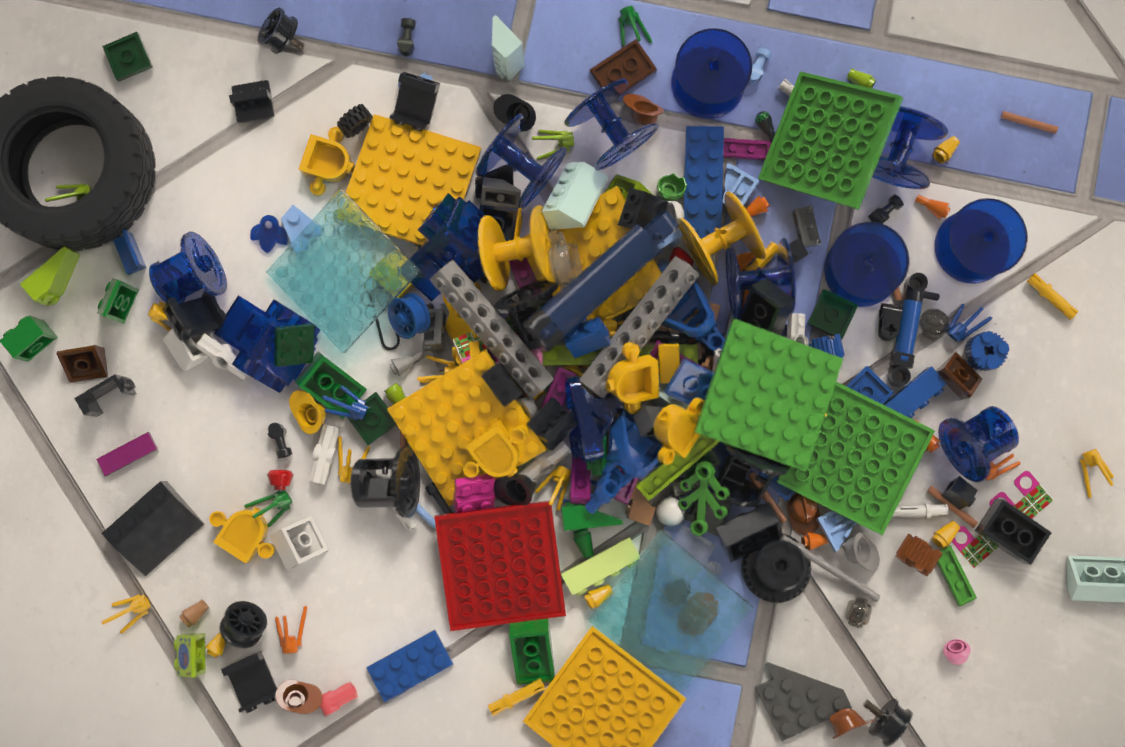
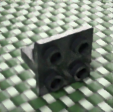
M268 80L231 87L233 95H229V99L235 108L238 123L275 116Z
M554 397L527 422V426L550 451H553L578 424L573 419L576 414L570 409L563 408Z

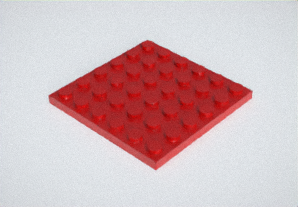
M550 500L533 502L527 505H510L434 516L450 631L566 616L552 505H549Z

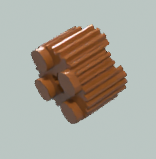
M908 533L897 550L895 557L900 559L905 565L914 567L919 573L928 577L943 553L938 549H932L921 538L913 537Z

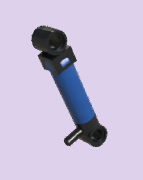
M922 273L912 274L904 283L905 294L900 331L896 337L895 348L891 354L889 365L895 368L891 369L887 375L889 383L895 387L903 386L911 379L909 369H912L915 355H913L923 298L938 301L940 298L938 293L925 291L928 279ZM913 279H917L919 281V288H916L913 285ZM896 372H900L903 375L901 382L896 379Z

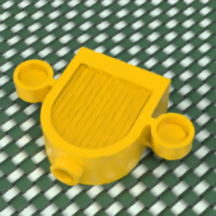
M332 127L328 131L329 140L310 134L298 170L304 175L315 178L309 187L315 196H322L325 193L326 186L323 181L330 183L339 182L346 178L348 174L353 173L355 163L351 162L350 155L339 144L343 141L344 134L338 127Z
M628 342L623 346L622 354L628 359L620 361L613 366L608 374L605 386L609 393L611 392L621 401L625 402L624 408L630 414H636L642 407V401L659 397L658 360L649 354L638 357L640 349L632 342Z
M695 398L687 409L671 404L663 408L658 414L654 424V434L657 440L663 444L658 452L659 462L669 465L673 462L675 454L684 459L686 458L700 436L694 430L698 421L697 416L700 415L705 400Z
M499 420L467 444L466 449L475 461L470 460L464 465V474L467 477L473 478L477 476L481 467L487 474L494 477L507 475L510 478L518 472L516 468L520 458L518 444L522 443L526 438L525 429L515 427L509 433Z
M254 507L253 510L238 511L229 519H227L222 511L211 513L209 517L211 525L215 527L223 526L213 543L245 564L251 562L257 551L259 556L264 559L272 557L275 553V548L271 543H263L268 534L266 519L263 517L264 514L256 518L252 517L260 511L259 508Z

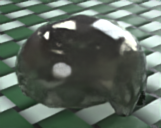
M937 308L928 309L923 312L919 320L922 335L929 339H939L945 335L949 326L947 315Z

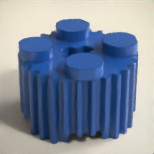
M992 331L982 332L969 338V341L966 342V352L964 354L967 356L965 358H968L967 362L975 370L990 371L999 368L1005 362L1004 359L1008 358L1006 355H1008L1010 350L1009 344L1003 341L1004 338H1001V335H997V333ZM984 348L987 349L988 355H985V354H984V353L986 352V351L984 350Z
M835 334L834 339H831V336L812 339V344H808L810 347L840 358L845 356L840 334Z

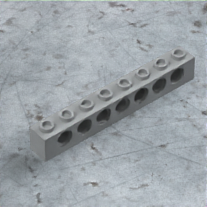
M675 256L610 339V345L603 348L579 381L603 399L608 393L605 383L610 370L618 362L628 359L622 354L623 346L628 342H632L641 351L695 282L699 274L688 263Z
M454 260L450 261L430 278L435 287L531 399L554 380Z

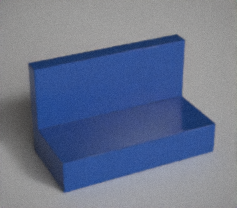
M126 229L122 230L123 235L114 239L113 242L126 273L131 275L147 267L133 234Z

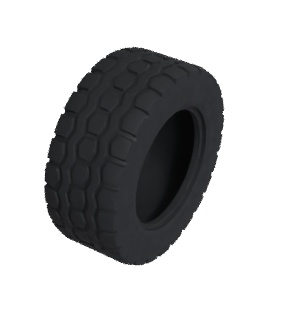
M54 76L47 77V79H34L28 81L27 85L23 83L11 89L9 95L5 93L0 97V223L24 238L55 250H60L64 246L74 251L89 250L118 238L120 233L123 234L122 230H129L134 225L133 221H137L145 210V204L148 205L153 191L151 187H154L155 155L151 151L153 150L152 143L148 134L145 133L143 125L134 114L107 91L93 83L78 78ZM83 125L94 128L102 141L104 149L103 170L96 185L88 194L74 203L57 207L41 205L31 190L28 178L30 159L37 145L48 134L62 127Z

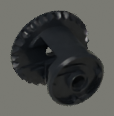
M544 278L526 284L508 293L494 304L496 312L499 314H509L519 338L529 350L541 347L522 326V323L536 311V309L528 305L542 298L547 299V302L554 297L552 293L559 287L558 278L555 282H549Z
M724 443L727 451L730 453L716 480L721 487L729 490V496L726 500L741 507L753 508L759 505L773 476L785 475L791 466ZM751 466L754 470L759 469V471L766 474L765 478L756 475L755 480L762 483L760 488L745 478L746 472H750Z
M403 447L398 450L394 458L357 460L352 468L350 477V489L354 503L359 508L396 507V511L401 517H412L417 509L420 497V470L414 451L410 447ZM388 469H392L391 479L377 478L376 470H382V474L387 475Z
M782 533V535H785V536L789 537V538L792 539L793 541H795V542L798 541V540H796L795 538H793L792 536H789V535H786V534H783V533ZM780 539L770 542L761 549L744 556L741 562L742 577L746 586L755 596L767 602L782 603L796 598L804 591L811 577V561L804 556L803 552L795 544Z

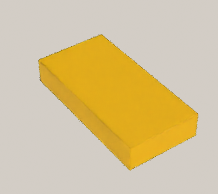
M659 344L661 383H669L680 365L679 344Z

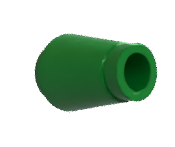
M588 528L574 531L573 540L583 558L593 556L592 537Z

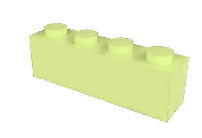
M627 537L566 570L561 575L571 594L580 596L587 592V587L592 584L596 587L605 582L603 578L609 575L615 577L622 573L620 569L626 566L631 568L639 563L638 559L641 557L630 537Z

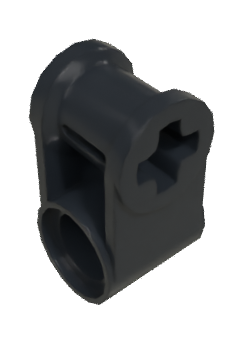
M881 304L878 336L881 340L890 341L899 334L902 317L901 305ZM889 328V331L892 333L889 335V332L885 331V329Z

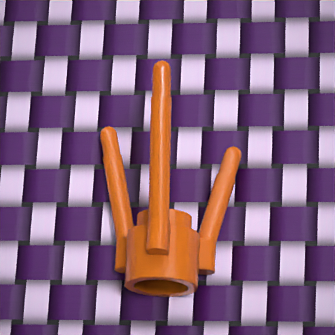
M1004 435L1000 437L984 460L979 463L980 468L978 472L986 481L993 480L1021 464L1018 461L1001 470L998 469L1015 456L1014 454L1009 455L996 465L992 461L988 463L991 456L1005 439Z
M307 606L303 608L297 639H295V635H289L287 617L283 616L284 636L279 618L275 617L282 653L298 652V646H302L301 638Z

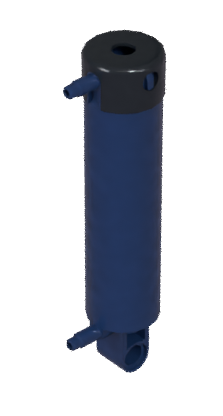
M667 210L658 214L644 228L636 224L543 307L522 323L526 332L545 352H549L570 331L660 253L658 245L674 232L679 225Z

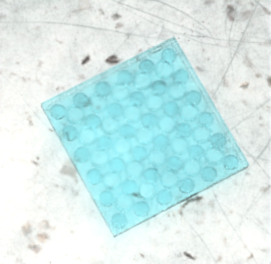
M343 189L337 191L266 271L342 353H346L393 300L421 272Z
M660 530L590 616L588 621L675 690L682 693L751 611L753 606Z

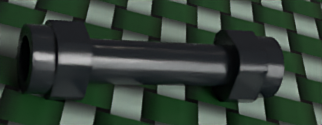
M434 482L425 487L429 496H433L444 514L455 513L451 511Z

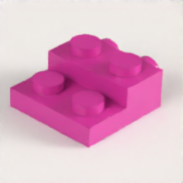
M483 474L473 478L455 479L453 494L455 512L494 508L495 477Z

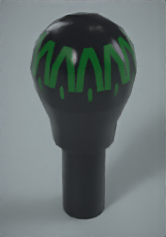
M761 111L756 115L755 123L767 134L772 143L775 133L773 131L771 115L766 111Z

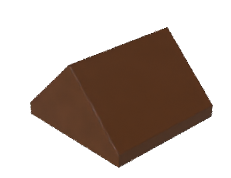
M92 345L57 351L56 353L70 383L108 377L105 349L103 347Z
M957 352L953 353L936 370L947 383L946 385L961 400L970 398L983 380Z

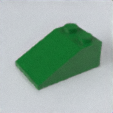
M112 278L111 282H108L106 285L104 298L98 304L97 314L124 324L139 289Z
M319 351L315 354L313 363H308L294 381L300 388L330 410L348 413L349 410L324 400L323 396L352 406L353 402H357L340 387L344 386L358 398H361L367 390Z
M565 502L566 506L562 507L564 531L623 524V520L600 511L591 514L586 510L585 506L577 505V503Z
M549 619L510 623L509 638L517 685L530 684L541 678L542 682L552 681L555 677Z

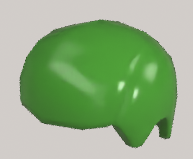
M673 173L660 178L656 190L663 200L678 201L683 197L687 183L684 177L679 178Z

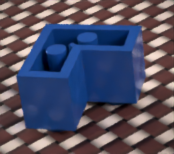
M599 317L589 321L585 318L565 336V346L574 358L609 346V330Z

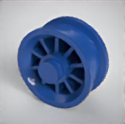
M405 294L402 298H395L390 301L388 305L389 322L393 330L404 339L413 338L416 334H422L429 329L430 313L428 309H434V305L432 303L425 304L417 294Z

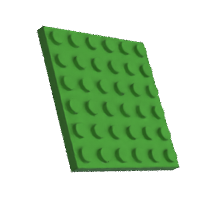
M800 71L758 179L859 210L903 97Z
M732 319L694 432L796 469L807 471L844 359Z
M836 382L826 411L827 416L824 417L807 471L791 467L788 473L779 476L776 482L883 536L935 430Z

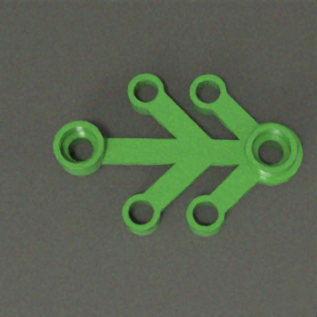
M707 461L700 462L696 466L695 474L680 483V488L686 492L691 490L694 483L700 480V488L678 502L679 507L682 510H686L698 499L697 520L692 522L690 526L691 532L696 536H701L708 530V524L705 521L707 502L714 511L716 518L722 519L727 515L726 507L720 506L708 490V483L715 490L716 497L719 500L726 499L729 496V490L721 487L714 477L715 469L713 465ZM685 482L688 483L689 488L685 486ZM719 509L723 512V515L719 514Z

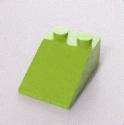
M64 246L20 285L35 302L46 306L55 305L59 302L60 297L67 288L80 254Z

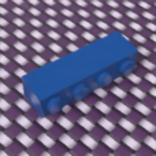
M932 366L927 367L883 405L912 418L915 415L913 412L918 408L921 410L930 403L928 400L932 396L937 397L940 395L947 383Z

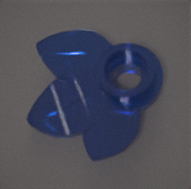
M273 215L264 216L260 220V224L253 226L251 229L250 239L254 241L259 240L260 247L265 253H269L276 243L281 245H287L288 235L285 228L279 226L278 219ZM267 221H270L272 223L271 228H268L266 226Z

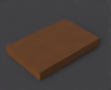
M637 39L590 69V73L610 102L657 71V68Z

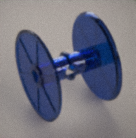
M717 28L700 30L688 37L677 53L675 67L671 76L672 93L679 106L692 116L702 119L719 118L731 112L740 102L752 74V58L747 46L735 34Z
M619 79L599 89L580 103L564 121L567 127H574L595 117L602 128L601 133H606L613 146L596 162V171L614 165L637 150L659 128L658 124L651 123L629 134L621 123L622 118L616 116L610 105L626 90L628 86L627 79Z
M900 106L891 131L896 132L894 142L889 144L891 147L888 158L880 156L872 178L897 187L925 189L930 186V180L927 175L919 169L906 164L909 154L914 151L912 146L915 139L927 141L941 140L948 135V128L941 121L926 113Z
M519 114L492 141L482 156L475 174L477 176L485 175L503 159L514 168V172L518 171L530 180L518 202V207L524 209L552 178L567 153V148H559L543 165L539 164L529 156V152L525 153L514 144L525 121L524 115Z
M993 198L977 199L965 205L959 212L951 215L941 224L935 237V255L941 268L953 279L968 284L982 283L992 279L997 274L1010 270L1021 260L1028 242L1027 228L1019 212L1008 203Z
M878 222L855 224L839 235L827 254L824 264L826 283L832 293L857 304L858 307L876 305L888 298L904 281L909 269V252L902 237L891 227Z
M782 238L779 241L776 268L761 269L757 267V270L739 271L735 249L732 244H728L725 252V269L728 298L734 319L738 320L741 315V291L750 290L751 285L765 278L792 297L796 303L794 264L791 249L786 238ZM794 303V305H793V308H792L790 314H793V313H794L795 303Z

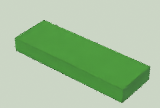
M949 545L940 549L939 551L943 554L937 565L957 605L960 607L977 599L952 546Z

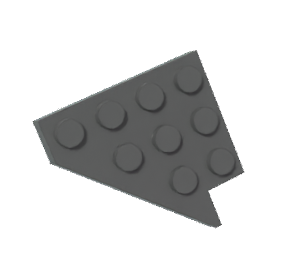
M767 662L766 665L772 679L755 686L781 741L830 719L831 715L844 708H852L843 689Z

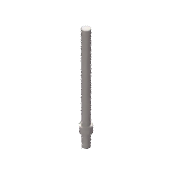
M782 535L780 540L795 544L807 559L877 602L880 599L879 594L804 548L805 545L795 542L785 535Z

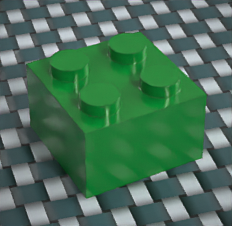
M26 316L19 320L18 325L14 329H9L3 334L0 343L14 359L29 362L58 337L44 320Z

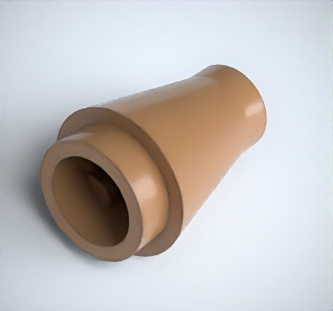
M200 600L198 603L183 610L179 617L190 628L192 625H196L203 614L209 609V606L203 600Z

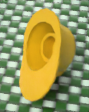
M304 390L294 391L290 395L289 407L302 431L307 434L316 433L321 425L325 423L326 413L324 407L315 402L313 397Z

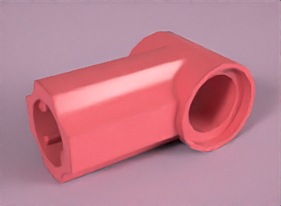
M349 682L334 691L331 690L323 694L320 708L324 716L340 709V706L358 697L356 688Z

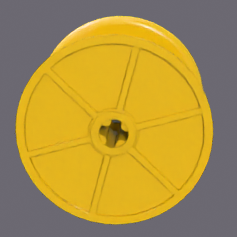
M730 191L725 193L724 201L732 222L720 229L715 228L713 233L700 239L693 227L685 219L679 218L677 220L678 227L683 234L682 238L702 274L713 286L718 284V275L710 256L723 248L726 250L729 245L742 239L746 247L756 258L763 260L766 257L762 239L753 220L740 200Z
M538 205L533 209L530 218V237L520 239L517 236L515 240L506 241L500 225L493 217L486 215L481 219L478 231L481 262L490 285L496 291L501 292L508 285L510 260L519 259L523 261V258L534 256L540 273L547 281L555 282L558 278L560 266L558 241L555 229H549L543 216V206Z

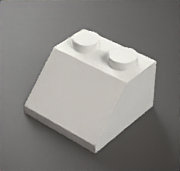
M172 328L163 341L183 371L193 368L210 358L195 347L202 335L180 341L175 330ZM212 332L205 333L212 339L217 341Z
M312 516L286 526L270 535L287 570L328 550Z

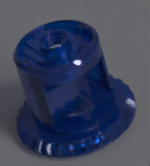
M192 231L182 236L180 240V253L161 263L158 260L150 265L149 278L151 284L165 303L167 299L174 297L177 303L181 304L185 302L186 297L203 288L214 296L221 295L227 290L226 274L218 256L203 237Z
M995 406L985 408L966 422L959 421L956 418L945 419L938 428L940 444L948 460L962 476L973 482H981L988 478L991 469L990 462L1004 453L1015 449L1019 444V434L1015 423L1005 411Z

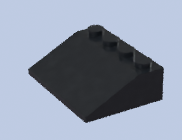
M160 481L101 534L114 549L143 575L147 576L200 529L204 523L168 481Z

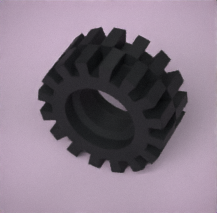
M358 104L349 109L347 113H344L343 117H340L337 127L347 138H351L355 134L358 135L361 130L363 131L369 125L368 123H371L373 115L363 104Z

